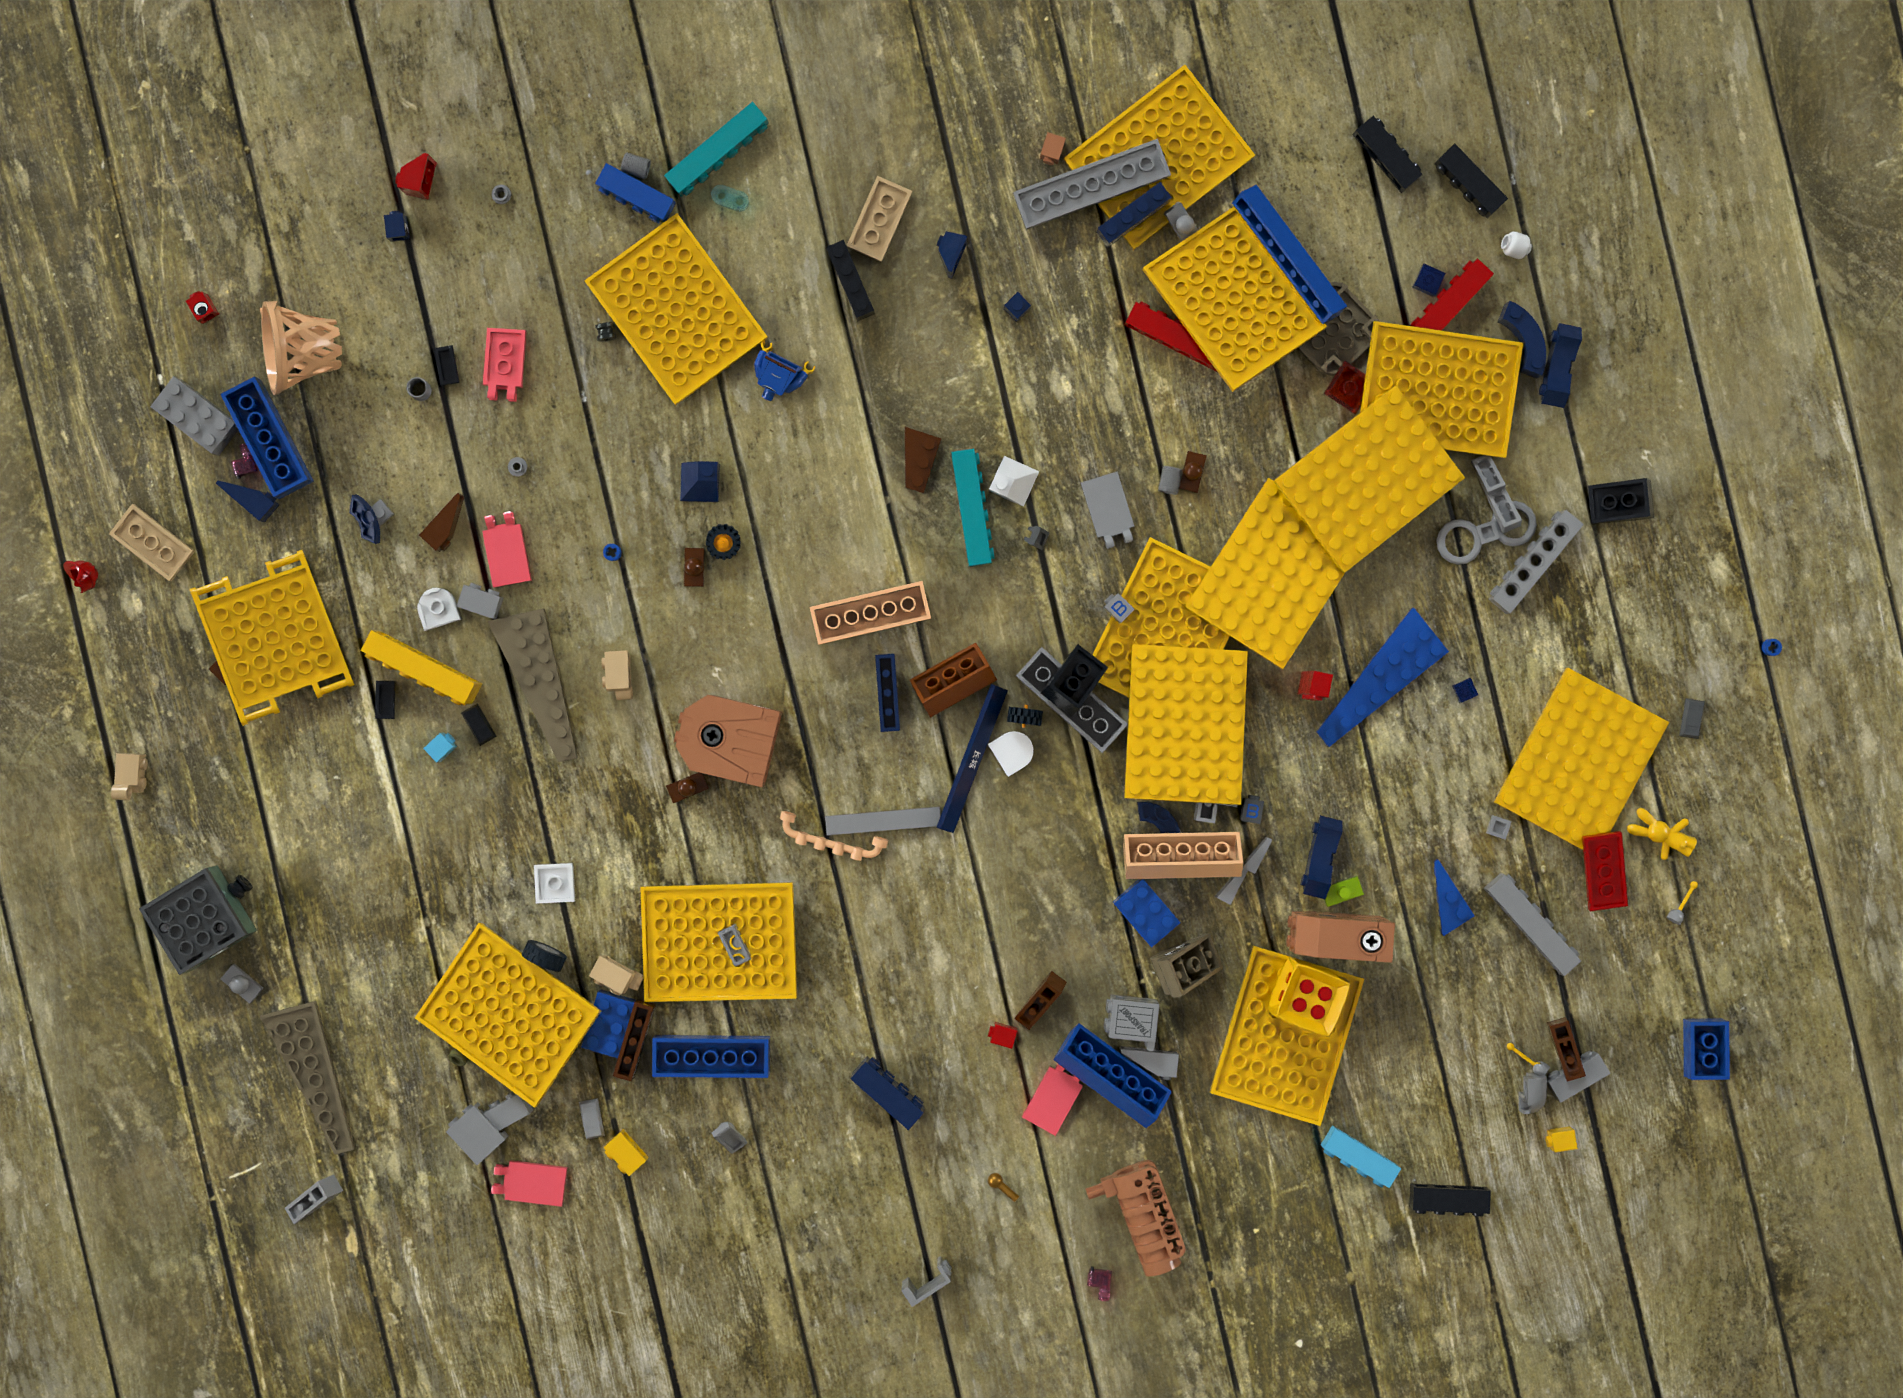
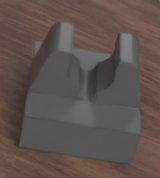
M1038 526L1028 527L1032 534L1030 538L1024 537V540L1033 547L1043 550L1049 532Z

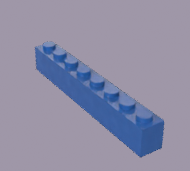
M1254 185L1242 191L1232 204L1320 322L1325 324L1338 317L1347 305L1259 187Z

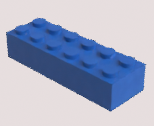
M254 376L220 394L273 497L281 499L314 482L261 379Z
M1080 1023L1069 1032L1053 1059L1145 1128L1157 1120L1172 1092Z
M655 1035L652 1038V1077L768 1078L770 1075V1036Z

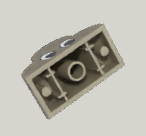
M1209 933L1162 950L1150 957L1164 994H1171L1172 998L1185 995L1223 969Z

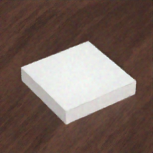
M573 863L534 865L536 904L575 901Z

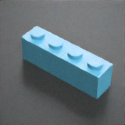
M1333 1125L1321 1143V1146L1325 1149L1323 1151L1325 1154L1332 1158L1337 1156L1341 1159L1340 1163L1348 1168L1351 1165L1357 1168L1356 1172L1365 1178L1367 1175L1374 1179L1372 1182L1381 1188L1384 1185L1390 1188L1401 1170L1396 1163Z

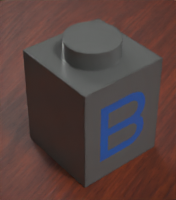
M1248 795V798L1243 797L1240 821L1261 823L1264 801L1259 800L1260 796Z

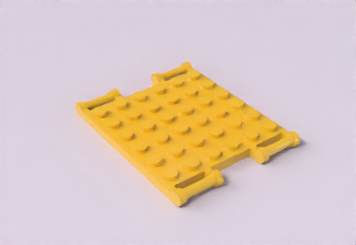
M303 550L273 562L271 560L265 562L270 576L233 589L229 577L225 576L222 577V580L197 589L196 587L190 589L242 726L266 715L280 713L275 698L312 685L316 697L319 699L324 694L346 686L352 687L355 685ZM299 560L301 562L300 566L277 574L275 573L274 569ZM223 587L226 588L224 593L200 600V595ZM340 674L345 676L343 680L321 688L319 687L318 682ZM266 701L270 702L271 706L247 715L244 714V709Z

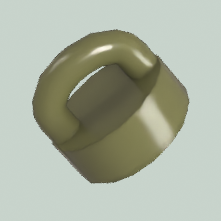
M455 1048L452 1049L448 1056L449 1060L458 1066L466 1065L469 1059Z

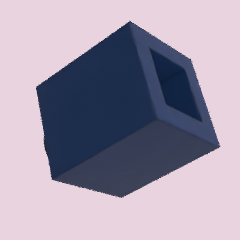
M391 211L389 215H384L386 238L389 241L410 240L408 219L405 214L401 213V211Z
M1017 292L1004 305L1003 309L1018 322L1031 309V305Z

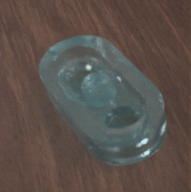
M717 185L711 192L712 199L717 205L737 212L745 211L749 206V198L742 191L725 185ZM720 193L725 194V197L723 199L718 198V195ZM737 200H743V204L737 205Z

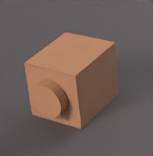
M1047 132L1040 159L1048 165L1058 164L1066 138Z

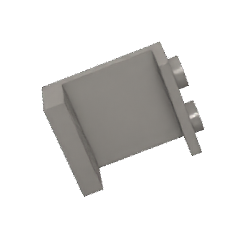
M478 1102L474 1106L469 1104L462 1111L464 1115L460 1119L456 1116L448 1124L450 1128L446 1131L476 1165L482 1162L509 1136L505 1131L500 1133L478 1109L480 1106Z
M941 1256L937 1258V1268L941 1274L919 1289H916L909 1277L902 1281L901 1291L912 1307L951 1282L952 1267L946 1259L943 1260Z

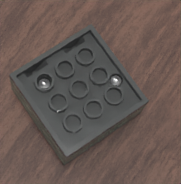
M218 865L201 870L139 908L179 975L194 970L257 931L238 898L229 891L227 887L229 883Z

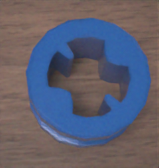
M607 544L603 549V555L609 561H616L621 557L622 551L616 544ZM609 548L617 550L615 557L608 556Z
M1767 639L1762 644V651L1768 656H1776L1782 650L1781 642L1777 639ZM1771 642L1772 645L1776 646V648L1773 649V652L1772 650L1768 649V647L1771 646Z

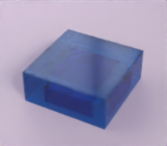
M1471 678L1452 685L1459 703L1478 696Z

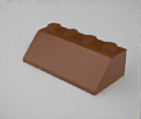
M977 643L970 645L910 679L930 718L997 681Z

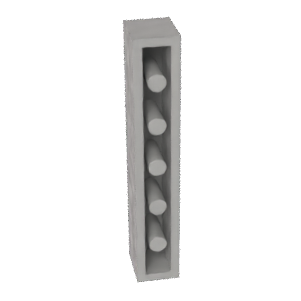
M1500 873L1484 887L1485 891L1560 975H1567L1581 962L1578 958L1580 954L1574 947H1569L1565 943L1567 939L1560 932H1555L1552 928L1554 924L1547 917L1544 919L1540 915L1542 911L1535 903L1531 904L1527 900L1529 896L1522 889L1518 890L1514 885L1516 881L1509 874L1506 876Z

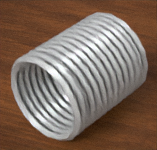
M627 152L622 160L621 171L646 179L651 161L650 159L648 160L647 158L645 159Z
M420 377L411 378L406 387L408 394L418 401L427 400L432 391L428 382ZM419 382L425 383V392L420 396H414L412 392L414 385Z
M1163 466L1158 491L1177 495L1183 470Z

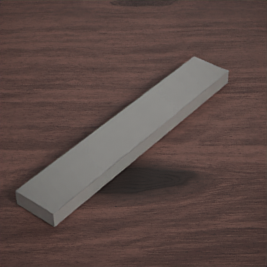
M940 807L825 816L827 835L934 827L937 826L941 816Z

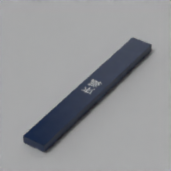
M993 684L990 685L937 824V828L951 833L955 831L1008 692L1006 689Z

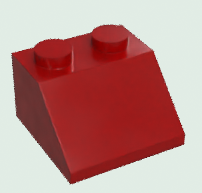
M427 153L418 156L401 167L400 173L398 172L395 182L397 187L405 195L428 200L437 162Z

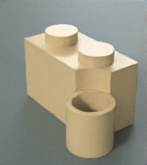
M628 650L604 652L605 658L601 660L602 669H605V676L602 677L603 688H606L607 692L615 691L616 700L633 699L630 653Z
M116 753L115 780L111 789L112 799L130 800L132 792H144L147 785L145 770L148 767L146 754Z
M606 955L599 956L589 975L594 979V983L609 987V991L618 996L625 994L628 987L637 991L644 979L643 974L629 969Z

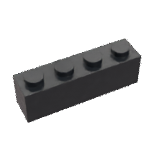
M1373 115L1356 129L1352 135L1399 192L1402 193L1423 175L1421 168L1417 163H1413L1409 159L1408 152L1404 148L1399 147L1395 136L1392 133H1388L1384 129L1383 122L1379 118L1376 119Z
M1455 143L1434 163L1437 166V171L1442 175H1446L1450 179V184L1455 189H1459L1463 193L1464 199L1469 203L1472 202L1477 207L1476 211L1483 217L1489 218L1508 199Z
M844 239L827 246L828 255L857 322L874 315L873 306Z
M1410 1183L1409 1207L1415 1213L1426 1214V1211H1434V1214L1445 1215V1212H1453L1454 1215L1463 1216L1465 1213H1472L1473 1216L1490 1214L1491 1190L1487 1187Z

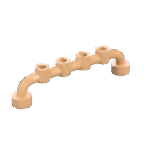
M781 811L779 819L783 820L782 827L784 832L788 836L795 838V843L799 845H806L807 842L814 843L813 848L824 851L825 847L832 848V853L843 856L844 852L850 853V858L861 861L862 857H876L880 854L882 848H887L888 839L874 836L872 845L875 848L868 851L861 847L846 845L839 841L813 836L802 831H795L791 829L790 822L794 823L796 814L788 811Z

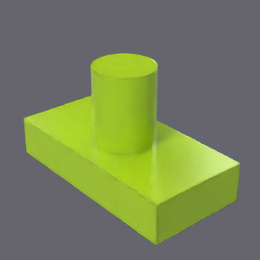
M1358 876L1331 884L1327 897L1324 899L1326 906L1330 907L1364 895Z

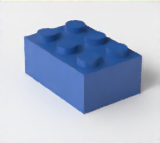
M1138 879L1113 901L1114 905L1151 948L1181 923L1144 879Z
M602 989L599 990L594 1005L601 1010V1013L584 1036L581 1048L618 1058L636 999L622 995L618 996Z
M1722 1018L1683 1019L1684 1076L1690 1080H1730L1729 1021Z

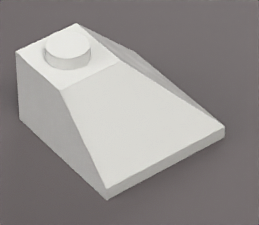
M1004 456L989 491L1024 507L1039 471Z

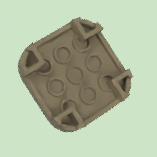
M1343 282L1330 283L1347 307L1338 317L1325 323L1327 325L1325 330L1297 348L1318 371L1330 376L1338 375L1346 370L1370 346L1373 322L1379 321L1377 316L1373 315Z

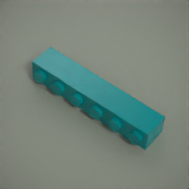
M752 101L664 175L666 180L680 197L689 195L694 190L696 184L706 181L709 177L708 174L713 170H719L727 158H733L738 153L739 148L749 145L757 133L762 134L768 128V119Z
M974 448L951 452L968 565L973 567L991 564V559H995L993 547L989 548L988 540H992L991 530L986 529L985 521H989L988 511L983 509L982 503L986 502L985 491L980 490V483H983L982 472L977 470V464H980L979 453H975Z

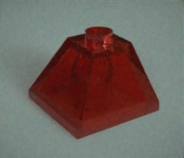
M1344 361L1323 394L1356 415L1362 404L1366 374L1347 361Z

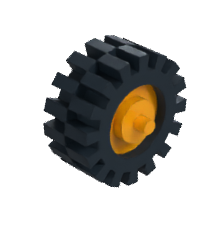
M718 524L709 530L706 537V546L712 557L715 556L718 560L719 558L722 560L731 559L740 549V535L733 526Z
M1024 705V708L1009 706L1007 722L1021 723L1022 728H1025L1026 724L1041 726L1043 711L1028 709V705Z

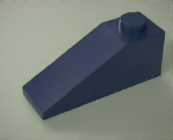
M219 480L216 482L221 489L261 522H266L279 507V504L275 501L277 498L273 497L268 491L265 493Z

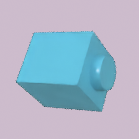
M443 732L439 733L423 749L437 763L446 758L457 745L454 743L456 740L449 733L445 734Z

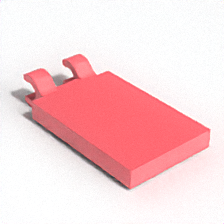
M487 328L483 385L488 386L487 398L489 400L497 401L498 390H507L506 398L508 401L517 402V388L523 387L526 330Z
M513 512L503 513L506 524L496 525L495 516H484L488 530L482 531L493 588L532 581L521 524L515 525Z
M1058 1063L1055 1069L1049 1066L1022 1115V1118L1055 1136L1083 1088V1084L1079 1083L1080 1079L1064 1072L1065 1068Z
M513 1160L509 1161V1166L496 1164L494 1175H505L504 1184L494 1183L491 1193L505 1194L504 1200L562 1207L568 1167Z

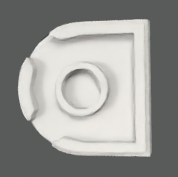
M432 588L425 591L421 596L417 609L424 631L462 620L457 602L449 591L441 588Z
M1012 731L1005 733L988 744L1008 777L1025 767L1033 756L1032 742L1021 732Z

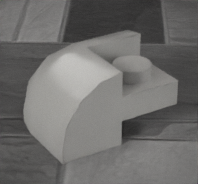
M1526 1073V1076H1523V1092H1519V1111L1522 1114H1532L1538 1112L1545 1105L1547 1098V1076Z

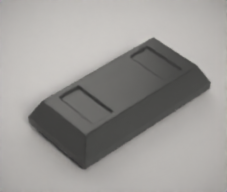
M1685 699L1679 736L1699 739L1705 701Z

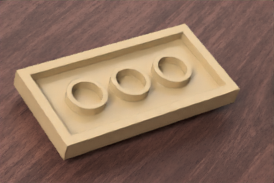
M877 176L847 243V248L882 263L913 191Z
M131 504L109 533V535L168 581H173L195 552L135 504Z

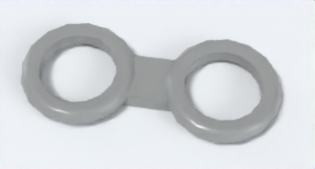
M1512 501L1515 508L1522 511L1528 519L1527 531L1523 536L1515 539L1509 538L1502 533L1494 513L1490 522L1478 526L1463 519L1452 520L1446 523L1438 533L1436 540L1438 551L1449 563L1460 565L1474 560L1480 553L1482 544L1494 540H1499L1501 543L1512 547L1521 546L1528 542L1535 534L1537 526L1536 516L1525 503ZM1455 527L1466 528L1474 539L1473 549L1463 557L1453 556L1445 546L1447 533Z

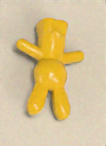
M1637 809L1638 817L1648 824L1649 827L1630 824L1627 826V831L1630 834L1648 837L1656 843L1662 842V860L1668 859L1670 847L1686 857L1691 855L1697 844L1696 838L1679 832L1689 824L1688 819L1684 818L1670 828L1665 822L1656 820L1646 809Z

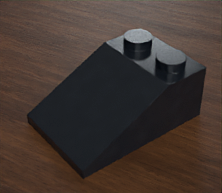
M1648 478L1588 486L1591 524L1654 518L1651 480Z
M1077 644L1040 694L1071 717L1081 708L1108 667Z

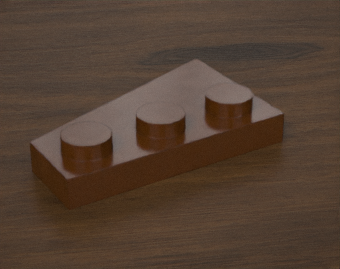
M905 427V488L924 494L941 438Z

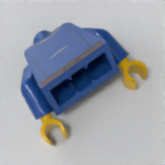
M763 340L761 342L762 350L759 351L754 363L755 374L758 378V384L765 388L762 397L772 401L775 393L782 396L784 393H791L801 387L808 374L814 372L815 366L812 370H807L806 366L809 363L807 361L803 366V371H801L802 367L771 352L773 350L772 342L768 348H764L766 342Z

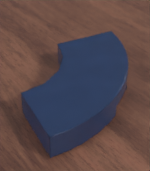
M357 494L352 495L349 513L359 523L361 538L374 544L380 543V527L373 509L362 497Z
M1137 802L1140 821L1154 824L1159 829L1160 834L1181 833L1177 821L1165 808L1151 802Z

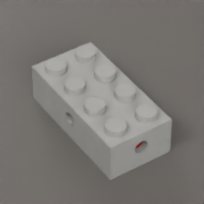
M175 376L172 377L150 406L210 453L218 456L238 431L233 418Z

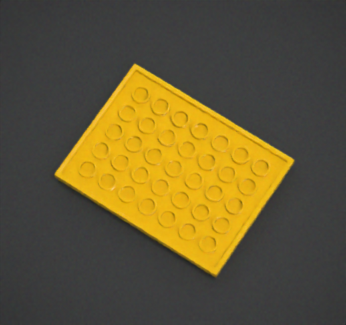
M1185 64L1063 159L1072 171L1158 139L1171 176L1098 203L1099 207L1110 219L1159 182L1165 187L1172 197L1170 202L1123 236L1133 251L1169 224L1164 212L1179 201L1187 210L1255 157L1254 152Z
M1235 206L1142 269L1232 392L1327 328L1326 324L1320 322Z
M678 213L584 280L675 405L679 404L768 338Z
M1374 321L1361 411L1396 385L1444 450L1506 458L1523 343Z
M1395 385L1273 480V482L1342 573H1345L1465 479V477Z
M1268 478L1185 608L1283 670L1345 573H1342L1273 480Z
M1149 537L1121 595L1134 610L1120 624L1112 616L1110 617L1092 654L1108 667L1098 683L1129 698L1132 644L1224 649L1230 636L1185 608L1211 566Z
M1132 644L1125 799L1241 805L1248 651Z
M1566 668L1494 803L1583 850L1582 836L1611 832L1669 722L1572 669Z
M793 882L640 887L644 1002L797 998ZM734 924L737 925V930L740 931V936L751 954V960L736 967L733 965L718 935L719 931ZM733 935L729 941L730 946L735 950H739L741 947L736 948L732 945V939L735 937ZM739 953L733 955V957L741 956L743 959L745 958L742 954Z
M478 923L415 1016V1019L535 1108L593 1025L601 1010L543 967L525 959L520 950L483 923Z
M1253 945L1209 1092L1321 1126L1364 978L1311 963L1350 981L1349 993L1336 1027L1329 1037L1321 1036L1287 1023L1279 1017L1273 1016L1268 1011L1271 996L1286 961L1291 956Z

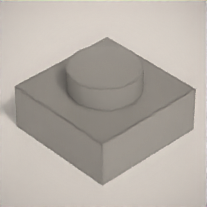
M382 499L371 507L377 517L379 527L394 515Z
M1492 815L1486 834L1506 840L1512 821Z

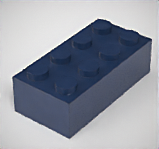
M866 1056L852 1072L850 1079L909 1131L924 1114L923 1100L917 1095L913 1097L908 1092L909 1088L901 1082L899 1084L894 1080L895 1076L889 1070L884 1071L877 1059L874 1057L870 1059Z

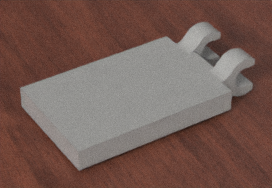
M1118 472L1081 482L1080 484L1097 538L1103 537L1107 549L1115 546L1112 536L1121 533L1125 543L1132 542L1133 537L1129 528L1134 527V523Z

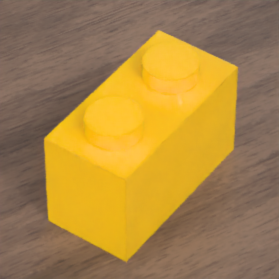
M624 1129L604 1146V1152L611 1160L614 1159L618 1163V1169L623 1174L627 1173L628 1176L635 1172L649 1158Z

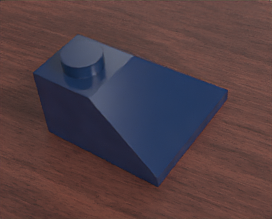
M946 231L944 236L940 235L936 246L939 247L938 253L947 276L952 279L966 248L967 236Z
M709 461L681 463L680 501L719 502L720 464Z

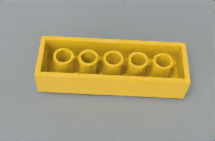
M371 630L361 649L362 652L366 653V658L372 661H382V666L390 670H399V675L407 679H416V683L425 688H434V693L442 697L449 696L451 697L450 701L460 706L472 704L482 686V683L382 631Z

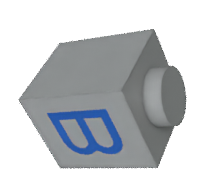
M1119 593L1115 596L1111 594L1104 601L1106 605L1103 608L1119 624L1134 610Z

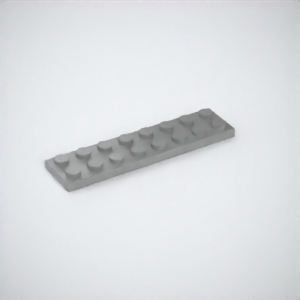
M1158 139L1017 190L1013 192V196L1027 230L1171 176L1160 143Z

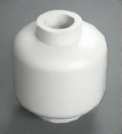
M1514 231L1505 235L1501 242L1504 254L1516 259L1524 258L1525 255L1530 253L1532 248L1530 238L1527 235Z

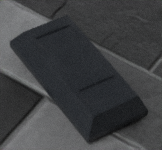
M453 345L434 348L440 386L460 383Z
M376 681L375 719H395V681Z
M478 703L461 713L480 746L497 737Z

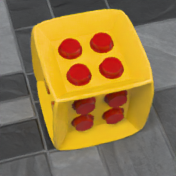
M1289 957L1279 975L1271 996L1268 1011L1273 1016L1279 1017L1294 1026L1329 1037L1336 1027L1345 1005L1350 981L1306 961Z

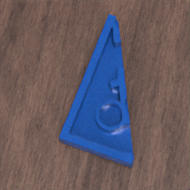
M1436 859L1434 861V875L1437 886V903L1439 904L1440 931L1445 936L1473 918L1474 914L1440 861Z

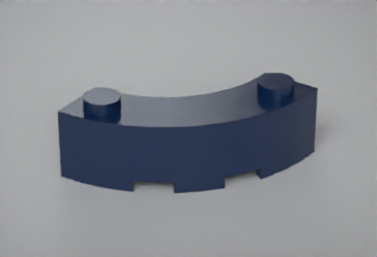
M1508 301L1503 306L1498 323L1508 328L1517 337L1518 341L1523 343L1519 372L1537 379L1543 375L1546 364V345L1542 331L1535 319L1524 308L1512 301Z
M1559 323L1557 329L1553 330L1550 341L1552 344L1547 358L1543 384L1539 388V395H1541V404L1564 408L1570 396L1572 378L1570 371L1582 341V328Z
M1320 815L1318 822L1313 824L1312 833H1314L1305 874L1302 875L1300 883L1303 886V894L1321 899H1326L1331 886L1333 854H1336L1343 832L1341 820Z

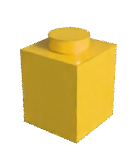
M1570 1126L1547 1130L1548 1136H1545L1546 1145L1553 1152L1578 1149L1575 1130Z

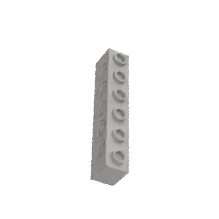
M1567 510L1557 511L1552 516L1551 521L1553 522L1539 532L1538 535L1540 537L1536 542L1532 541L1526 548L1528 552L1525 556L1521 555L1514 563L1516 565L1512 571H1507L1502 577L1504 581L1501 585H1496L1491 590L1490 595L1492 596L1488 600L1505 614H1510L1584 525ZM1557 526L1562 529L1561 536H1557L1555 533ZM1545 541L1550 544L1549 551H1545L1543 548ZM1532 556H1535L1538 559V564L1536 566H1533L1531 564ZM1520 571H1524L1526 574L1524 581L1518 577ZM1508 585L1514 589V593L1511 596L1506 592Z

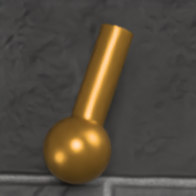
M992 1173L989 1175L988 1184L990 1187L999 1188L1014 1202L1018 1200L1020 1196L1003 1183V1178L1000 1174Z

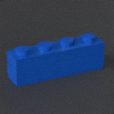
M607 163L595 182L600 193L609 196V194L615 196L617 202L622 205L628 203L633 206L632 209L639 214L644 212L650 215L649 219L658 224L660 221L664 223L668 220L676 205L674 199Z

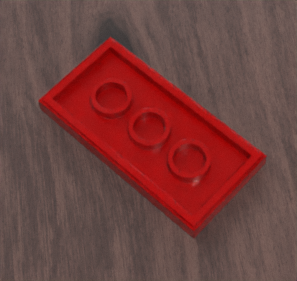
M1616 831L1582 836L1588 910L1591 912L1627 907L1628 898L1622 832Z

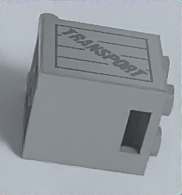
M1110 994V999L1106 1000L1108 1018L1104 1019V1030L1107 1032L1108 1037L1143 1041L1147 1050L1153 1051L1156 1042L1159 1014L1158 1001L1150 998Z

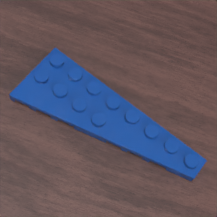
M1414 607L1409 610L1381 649L1362 671L1355 683L1352 684L1345 696L1339 701L1332 713L1329 714L1316 731L1327 747L1334 744L1449 652Z

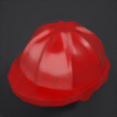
M78 560L75 562L66 561L63 564L68 576L75 581L74 586L81 588L80 593L95 587L98 571L91 562Z

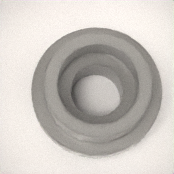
M497 185L492 190V199L498 204H506L511 198V191L505 185ZM500 192L505 193L503 198H499Z
M515 457L509 461L508 470L513 476L520 477L526 473L527 463L524 459ZM517 463L520 464L519 470L514 469V465Z

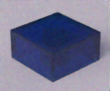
M1423 264L1412 288L1434 297L1446 273Z

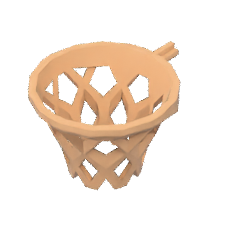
M278 301L263 302L262 308H260L263 352L268 382L273 395H279L282 391L304 379L341 368L342 362L336 360V357L342 355V346L333 343L334 338L340 336L339 328L334 326L337 325L335 319L304 315L278 306ZM283 323L290 328L286 332L284 331ZM326 347V348H329V349H331V350H333V351L325 350V349H322V348ZM287 352L293 355L290 360H287ZM294 368L302 370L299 374L289 373Z

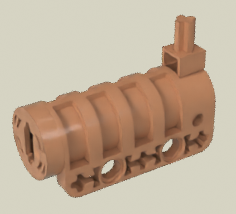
M1143 1160L1112 1173V1175L1100 1178V1184L1086 1188L1089 1200L1106 1194L1107 1198L1117 1196L1146 1276H1157L1167 1273L1181 1264L1180 1257L1185 1253V1245L1153 1161ZM1147 1171H1151L1153 1178L1149 1179ZM1155 1188L1159 1189L1157 1192H1152ZM1162 1202L1166 1214L1162 1215L1158 1203ZM1175 1238L1177 1245L1173 1246L1171 1239Z

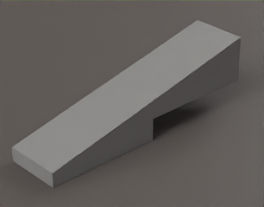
M1483 455L1471 460L1502 533L1520 527L1522 519L1505 489L1506 484L1491 456Z
M1265 837L1243 862L1242 876L1231 877L1215 895L1216 898L1231 905L1247 872L1256 873L1272 839Z

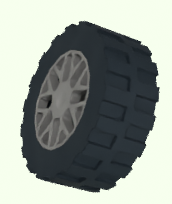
M528 940L522 952V956L528 961L555 972H561L567 956L561 951L534 940Z

